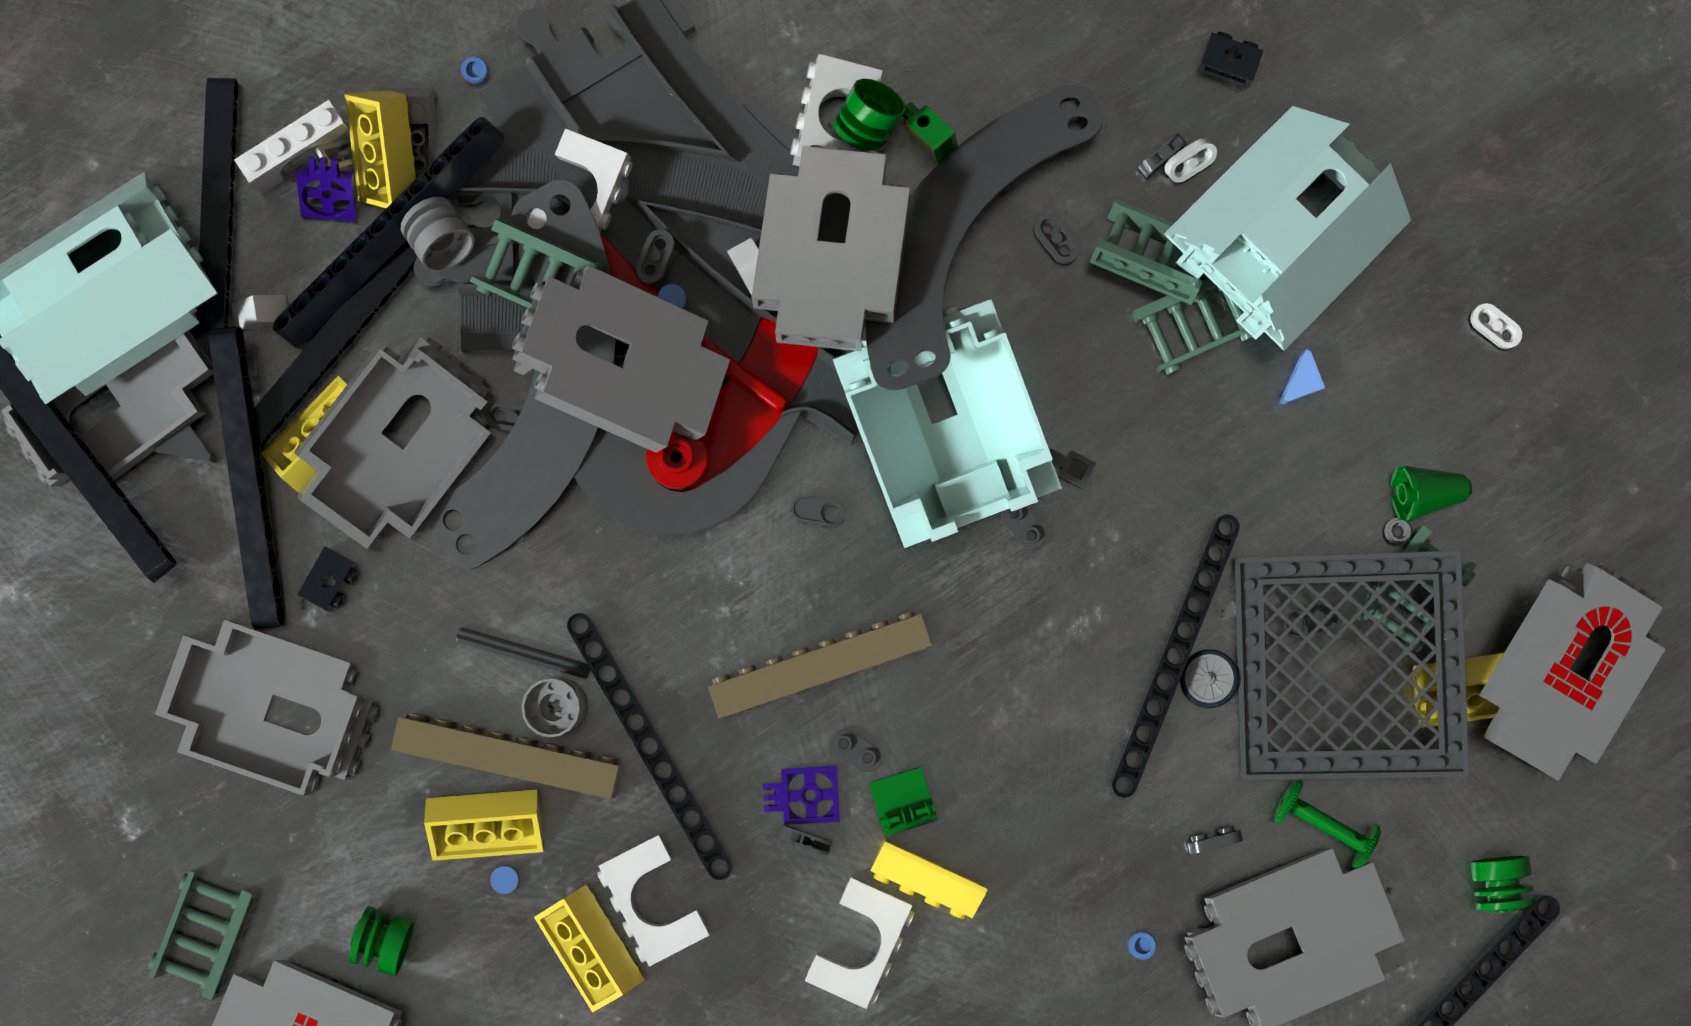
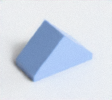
M1306 349L1301 353L1279 401L1280 403L1287 404L1317 393L1325 388L1311 351Z

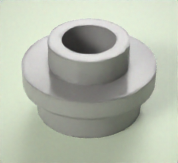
M1398 517L1388 521L1384 528L1386 539L1394 545L1407 543L1413 533L1411 524ZM1396 526L1402 529L1400 537L1395 536L1393 533Z

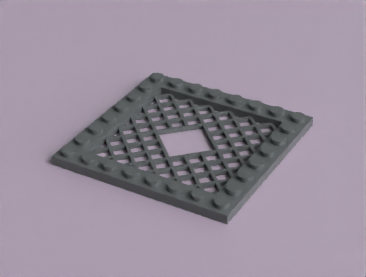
M1461 551L1235 558L1241 780L1469 777ZM1422 580H1433L1434 591ZM1394 581L1415 582L1404 591ZM1358 582L1349 593L1338 584ZM1366 582L1386 583L1376 593ZM1330 583L1320 594L1310 585ZM1419 583L1431 593L1421 605L1408 595ZM1285 584H1302L1292 595L1282 586ZM1390 584L1402 594L1392 606L1380 596ZM1264 585H1273L1264 595ZM1362 585L1374 595L1363 607L1352 597ZM1333 586L1345 595L1335 608L1324 598L1325 594ZM1305 587L1317 597L1307 608L1295 598ZM1277 588L1289 597L1279 609L1267 599ZM1433 597L1435 619L1423 609ZM1404 598L1408 599L1417 608L1407 619L1395 610ZM1348 599L1360 609L1350 621L1338 611ZM1376 599L1388 608L1378 620L1366 610ZM1320 600L1332 610L1321 622L1310 612ZM1291 601L1303 611L1293 623L1282 613ZM1265 603L1275 611L1266 622ZM1420 611L1431 621L1422 633L1409 623ZM1391 612L1403 622L1393 634L1381 624ZM1362 613L1375 623L1364 635L1353 625ZM1306 614L1317 624L1316 628L1308 636L1296 626ZM1334 614L1346 623L1336 635L1324 625ZM1278 615L1290 625L1279 637L1268 627ZM1434 625L1436 647L1424 637ZM1405 626L1418 636L1408 647H1405L1396 638ZM1349 627L1390 664L1353 705L1312 668L1318 659ZM1377 627L1389 636L1379 648L1367 638ZM1321 628L1332 638L1322 650L1311 640ZM1292 629L1304 639L1294 651L1283 641ZM1266 631L1276 639L1267 650ZM1392 640L1404 650L1394 662L1382 652ZM1420 640L1424 641L1432 649V652L1423 661L1419 660L1410 651ZM1307 642L1318 652L1309 664L1297 654ZM1279 643L1291 653L1281 664H1278L1269 655ZM1435 653L1437 675L1425 665ZM1406 654L1419 664L1408 676L1397 666ZM1293 657L1305 667L1295 678L1283 668ZM1266 658L1277 667L1268 678ZM1393 668L1405 678L1395 690L1382 680ZM1421 668L1434 678L1423 690L1411 679ZM1308 670L1319 680L1310 692L1298 682ZM1280 671L1292 681L1282 692H1279L1270 683ZM1408 682L1420 692L1410 704L1397 694ZM1436 682L1438 704L1426 693ZM1379 683L1391 693L1381 705L1369 695ZM1322 684L1334 694L1324 706L1312 696ZM1294 685L1306 695L1296 706L1284 696ZM1267 686L1278 695L1269 706ZM1394 696L1406 707L1396 718L1384 709V706ZM1422 696L1435 706L1424 718L1412 708ZM1365 697L1377 707L1367 719L1355 709ZM1309 698L1320 708L1310 720L1299 710ZM1336 698H1339L1349 708L1339 719L1327 710ZM1280 699L1292 709L1283 720H1280L1271 711ZM1409 710L1420 720L1419 724L1411 732L1398 722ZM1437 710L1439 732L1427 722ZM1380 711L1392 721L1382 733L1370 723ZM1295 712L1307 723L1297 734L1285 724ZM1323 712L1335 722L1325 734L1313 724ZM1351 712L1355 713L1363 721L1354 733L1341 723ZM1268 714L1278 723L1270 733L1268 729ZM1423 724L1435 734L1426 746L1413 736ZM1366 725L1378 735L1368 747L1356 737ZM1394 725L1398 726L1407 735L1397 746L1385 737ZM1337 726L1350 736L1340 747L1328 738ZM1281 727L1293 737L1283 749L1271 738ZM1309 727L1313 728L1321 736L1311 748L1299 738ZM1439 738V749H1428ZM1382 739L1393 750L1371 749ZM1409 739L1421 748L1399 750ZM1325 740L1336 751L1314 750ZM1354 740L1364 750L1343 749ZM1295 741H1298L1307 751L1287 750ZM1269 742L1279 752H1269Z

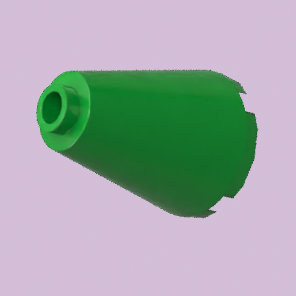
M1401 466L1394 470L1391 479V487H1396V496H1391L1395 513L1399 519L1412 521L1465 502L1472 494L1471 481L1464 474Z

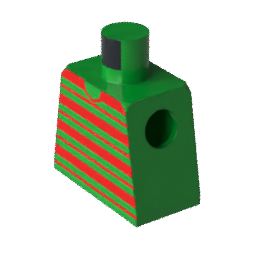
M910 102L905 105L906 110L903 114V117L907 120L908 134L931 160L938 165L949 153L958 147L955 132L930 107L924 105L919 110Z

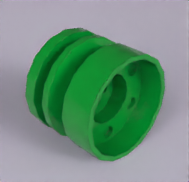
M865 78L856 80L846 97V102L843 103L833 120L834 129L845 142L865 152L869 150L882 151L893 133L892 129L897 126L906 110L905 103L892 88L879 81Z
M1505 856L1470 861L1472 880L1485 882L1486 885L1484 888L1473 891L1474 896H1487L1486 900L1475 902L1476 910L1504 913L1519 911L1522 908L1535 905V897L1521 896V893L1533 891V886L1520 884L1519 881L1521 878L1532 875L1529 856Z
M367 906L361 919L358 920L351 938L349 963L358 964L364 953L363 967L368 968L374 958L377 957V969L379 972L397 976L409 948L414 929V919L396 914L390 924L386 925V911L381 910L374 921L376 908Z

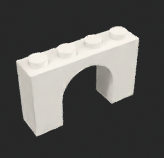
M822 54L818 55L815 62H810L806 78L811 79L809 88H804L801 103L805 104L804 113H799L796 122V129H799L800 132L798 139H793L790 154L794 155L792 165L800 166L802 146L820 145L827 149L849 148L853 151L865 152L845 141L830 136L820 123L818 115L819 106L829 98H846L856 80L865 78L880 82L883 70Z
M327 100L234 160L247 181L263 195L285 181L280 171L289 161L315 146L325 145L350 137L349 126L334 105Z
M565 129L555 155L560 160L588 170L594 175L598 186V194L590 211L601 233V230H606L611 219L609 210L612 203L616 204L620 198L622 188L619 186L622 178H627L632 167L631 157L624 151ZM533 208L527 222L528 225L533 229L542 228L547 219L545 212L539 208Z
M660 834L599 865L601 871L597 873L603 887L609 886L613 894L610 897V901L617 913L621 911L626 920L622 924L629 938L634 936L638 944L635 950L642 963L647 961L649 966L711 934L698 909L667 924L650 923L643 919L635 909L633 890L639 878L673 859Z
M850 877L839 904L868 916L876 923L881 933L879 951L870 962L858 967L845 966L816 953L805 981L867 1009L869 1003L874 1005L881 989L876 986L880 977L886 979L892 963L888 962L892 951L898 952L903 941V937L899 936L903 926L909 927L915 912L911 911V903L854 877Z

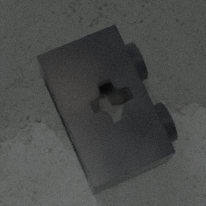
M1212 32L1198 69L1250 87L1264 50L1258 49L1259 46L1253 42L1243 41L1241 43L1233 40V37L1227 33L1217 32L1216 34ZM1229 53L1235 54L1233 62L1229 61Z
M324 546L297 595L325 611L331 612L333 608L337 609L344 599L345 595L342 592L347 584L351 585L358 574V570H356L358 563ZM333 575V579L336 581L334 586L328 585V582L325 580L326 576Z

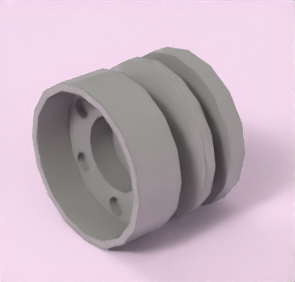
M432 197L421 201L405 214L401 222L400 230L411 248L414 249L425 269L431 272H442L455 267L470 254L474 247L475 238L472 232L460 218L450 200L444 197Z
M557 677L540 680L533 684L525 693L521 705L522 715L527 726L536 734L545 737L562 736L577 729L585 719L587 712L586 696L581 687L570 679ZM560 700L559 706L563 709L554 713L555 707L551 703Z

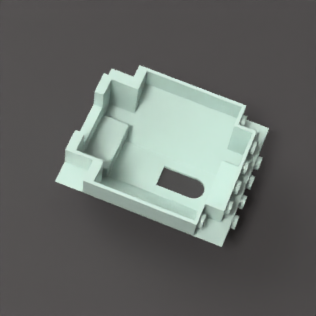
M1292 106L1164 233L1184 253L1176 263L1188 275L1199 279L1205 274L1244 312L1236 321L1255 340L1265 332L1284 351L1411 221L1391 163L1380 172L1372 160L1365 158L1357 150L1355 144L1342 135V132L1350 125L1349 123ZM1323 172L1343 192L1315 218L1296 198Z
M145 171L0 264V335L2 336L0 338V345L13 356L15 365L28 381H32L45 404L73 386L85 396H88L199 324L194 314L198 311L196 307L217 294L200 265V262L203 261L201 255L194 246L192 248L189 247L187 243L191 240L182 226L178 227L175 222L179 220L170 206L166 207L164 205L165 195L157 185L155 187L152 185ZM108 229L120 231L122 239L118 248L78 273L68 254Z
M992 299L958 309L957 305L943 310L944 329L951 359L948 367L942 374L957 411V415L931 423L917 384L901 390H888L879 386L873 377L866 339L863 340L862 351H850L833 359L904 548L930 538L932 542L957 533V528L1009 508L1011 512L1038 502V497L1062 489L1052 463L1051 453ZM930 351L921 352L916 356L915 364L919 367L930 366L935 361V354ZM895 361L888 367V373L894 377L901 376L908 370V364L905 361Z

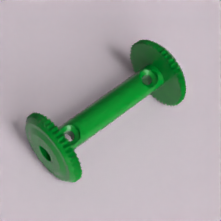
M1294 781L1286 790L1274 814L1275 822L1281 824L1288 813L1291 812L1354 848L1356 852L1352 860V867L1358 868L1363 866L1379 841L1381 835L1380 826L1375 824L1368 830L1365 836L1298 798L1303 787V781Z

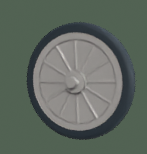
M1207 649L1193 654L1188 659L1180 682L1184 694L1192 703L1204 708H1216L1226 704L1235 695L1239 685V673L1235 663L1228 655L1218 650Z

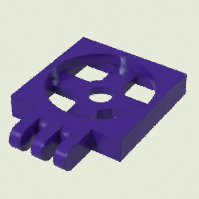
M310 156L309 169L298 168L296 173L301 217L356 221L357 204L354 173L340 171L338 158H332L331 166H328L327 157H321L320 165H317L316 157ZM320 180L318 187L306 186L312 181ZM332 182L339 184L344 189H338ZM330 191L332 196L325 197L322 192ZM307 197L318 198L322 201L323 207L310 206L307 202ZM336 200H348L350 204L346 209L335 208L334 202Z
M837 766L781 769L782 783L763 784V790L774 789V794L763 795V800H775V805L764 806V812L784 811V825L840 822ZM804 773V787L801 790L788 791V785L796 775ZM815 773L825 775L831 781L832 788L819 789L815 783ZM808 790H813L816 793V798L812 801L807 800L805 797V793ZM820 800H833V806L829 812L822 817H817V804ZM801 801L806 805V818L797 816L790 809L789 802Z

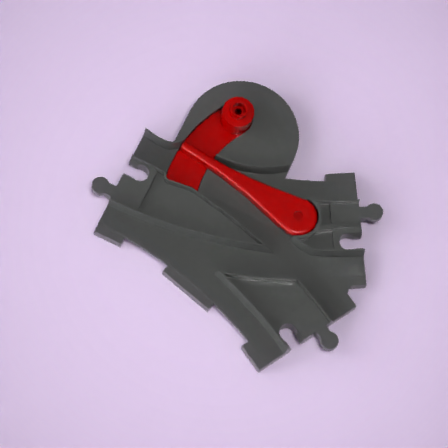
M630 0L620 7L611 5V10L608 11L605 18L613 31L625 40L623 52L614 58H604L597 54L595 51V41L587 28H579L557 42L551 33V24L548 16L539 9H528L519 16L517 28L523 40L533 45L537 55L533 57L527 56L525 65L479 92L480 97L493 116L491 123L504 134L505 138L502 146L456 191L458 204L475 205L483 201L495 202L501 208L499 219L512 223L513 208L522 197L551 181L567 180L574 183L581 190L589 209H591L598 194V186L594 175L588 170L560 160L555 155L564 130L568 129L628 153L631 157L630 162H632L630 173L627 178H622L619 186L622 188L620 198L616 204L612 203L609 210L611 214L609 225L606 230L602 229L600 233L609 261L611 276L658 297L660 290L666 285L675 284L680 286L686 294V304L683 309L708 320L700 346L730 359L704 436L693 441L672 431L667 447L655 453L598 427L595 438L574 478L585 495L599 509L615 521L633 530L658 536H685L707 531L737 515L758 494L800 418L849 444H852L859 431L833 359L852 350L777 343L775 329L778 311L753 308L752 296L727 253L731 248L752 238L759 249L770 174L786 172L793 176H798L799 166L792 165L794 155L790 154L793 139L798 138L755 97L751 96L742 106L687 40L686 36L696 30L695 25L679 0ZM839 193L829 195L823 202L818 241L846 242L851 203ZM560 194L553 197L550 206L553 213L562 216L568 213L571 204L565 195ZM532 209L527 214V222L532 212ZM474 224L467 225L475 238L474 247L460 264L442 272H431L425 269L417 257L414 263V273L423 284L437 286L444 281L458 282L461 351L464 354L515 352V349H512V345L517 334L522 333L524 324L521 323L527 307L494 292L492 296L476 290V284L470 282L472 276L484 278L498 244L499 238L497 236L499 233L492 231V226L483 228ZM658 229L666 230L674 239V251L663 278L656 284H645L637 276V262L649 234ZM514 240L513 244L509 245L494 283L507 289L510 288L524 254L521 243ZM662 240L656 243V248L660 250L666 246V242ZM649 266L646 268L645 273L653 275L656 268ZM529 269L519 294L532 299L530 295L534 287V280ZM864 329L863 340L866 339V330H865V329ZM616 339L614 365L622 368L629 344Z

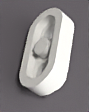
M1198 139L1167 160L1165 173L1174 182H1183L1211 165L1216 159L1217 148L1208 139Z
M1488 303L1481 304L1472 311L1470 318L1472 326L1498 347L1510 349L1521 341L1522 330L1520 326L1494 305ZM1481 314L1488 316L1487 323L1481 322ZM1503 331L1509 332V340L1502 338Z

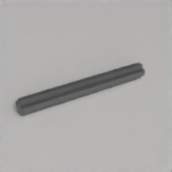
M460 628L457 633L456 641L581 678H587L590 673L587 663L465 628Z

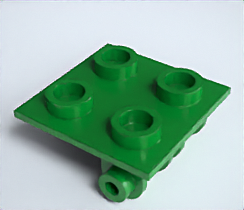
M922 767L869 783L885 837L938 821Z

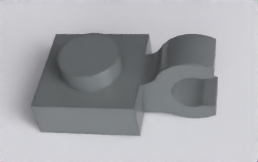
M1050 449L1053 465L1061 467L1058 476L1083 488L1096 463L1072 450L1066 457Z

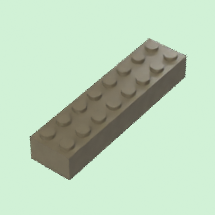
M914 611L898 616L899 622L889 625L888 621L885 620L871 625L872 631L862 634L861 629L845 634L846 640L836 643L835 639L832 638L818 643L820 649L809 652L808 647L792 652L793 658L783 661L780 656L765 661L767 667L756 670V667L753 665L739 670L740 676L730 679L727 674L712 679L713 685L708 686L718 719L930 648L932 644L922 615L915 616Z
M407 713L406 717H398L391 746L392 751L608 799L616 797L623 766L616 764L618 758L599 755L598 759L589 758L590 752L578 749H571V753L562 752L563 746L551 743H544L543 747L535 746L536 740L524 737H517L516 741L508 740L509 734L497 731H489V734L485 735L481 734L482 728L462 725L461 729L454 728L455 722L434 719V723L427 722L428 716L415 713Z

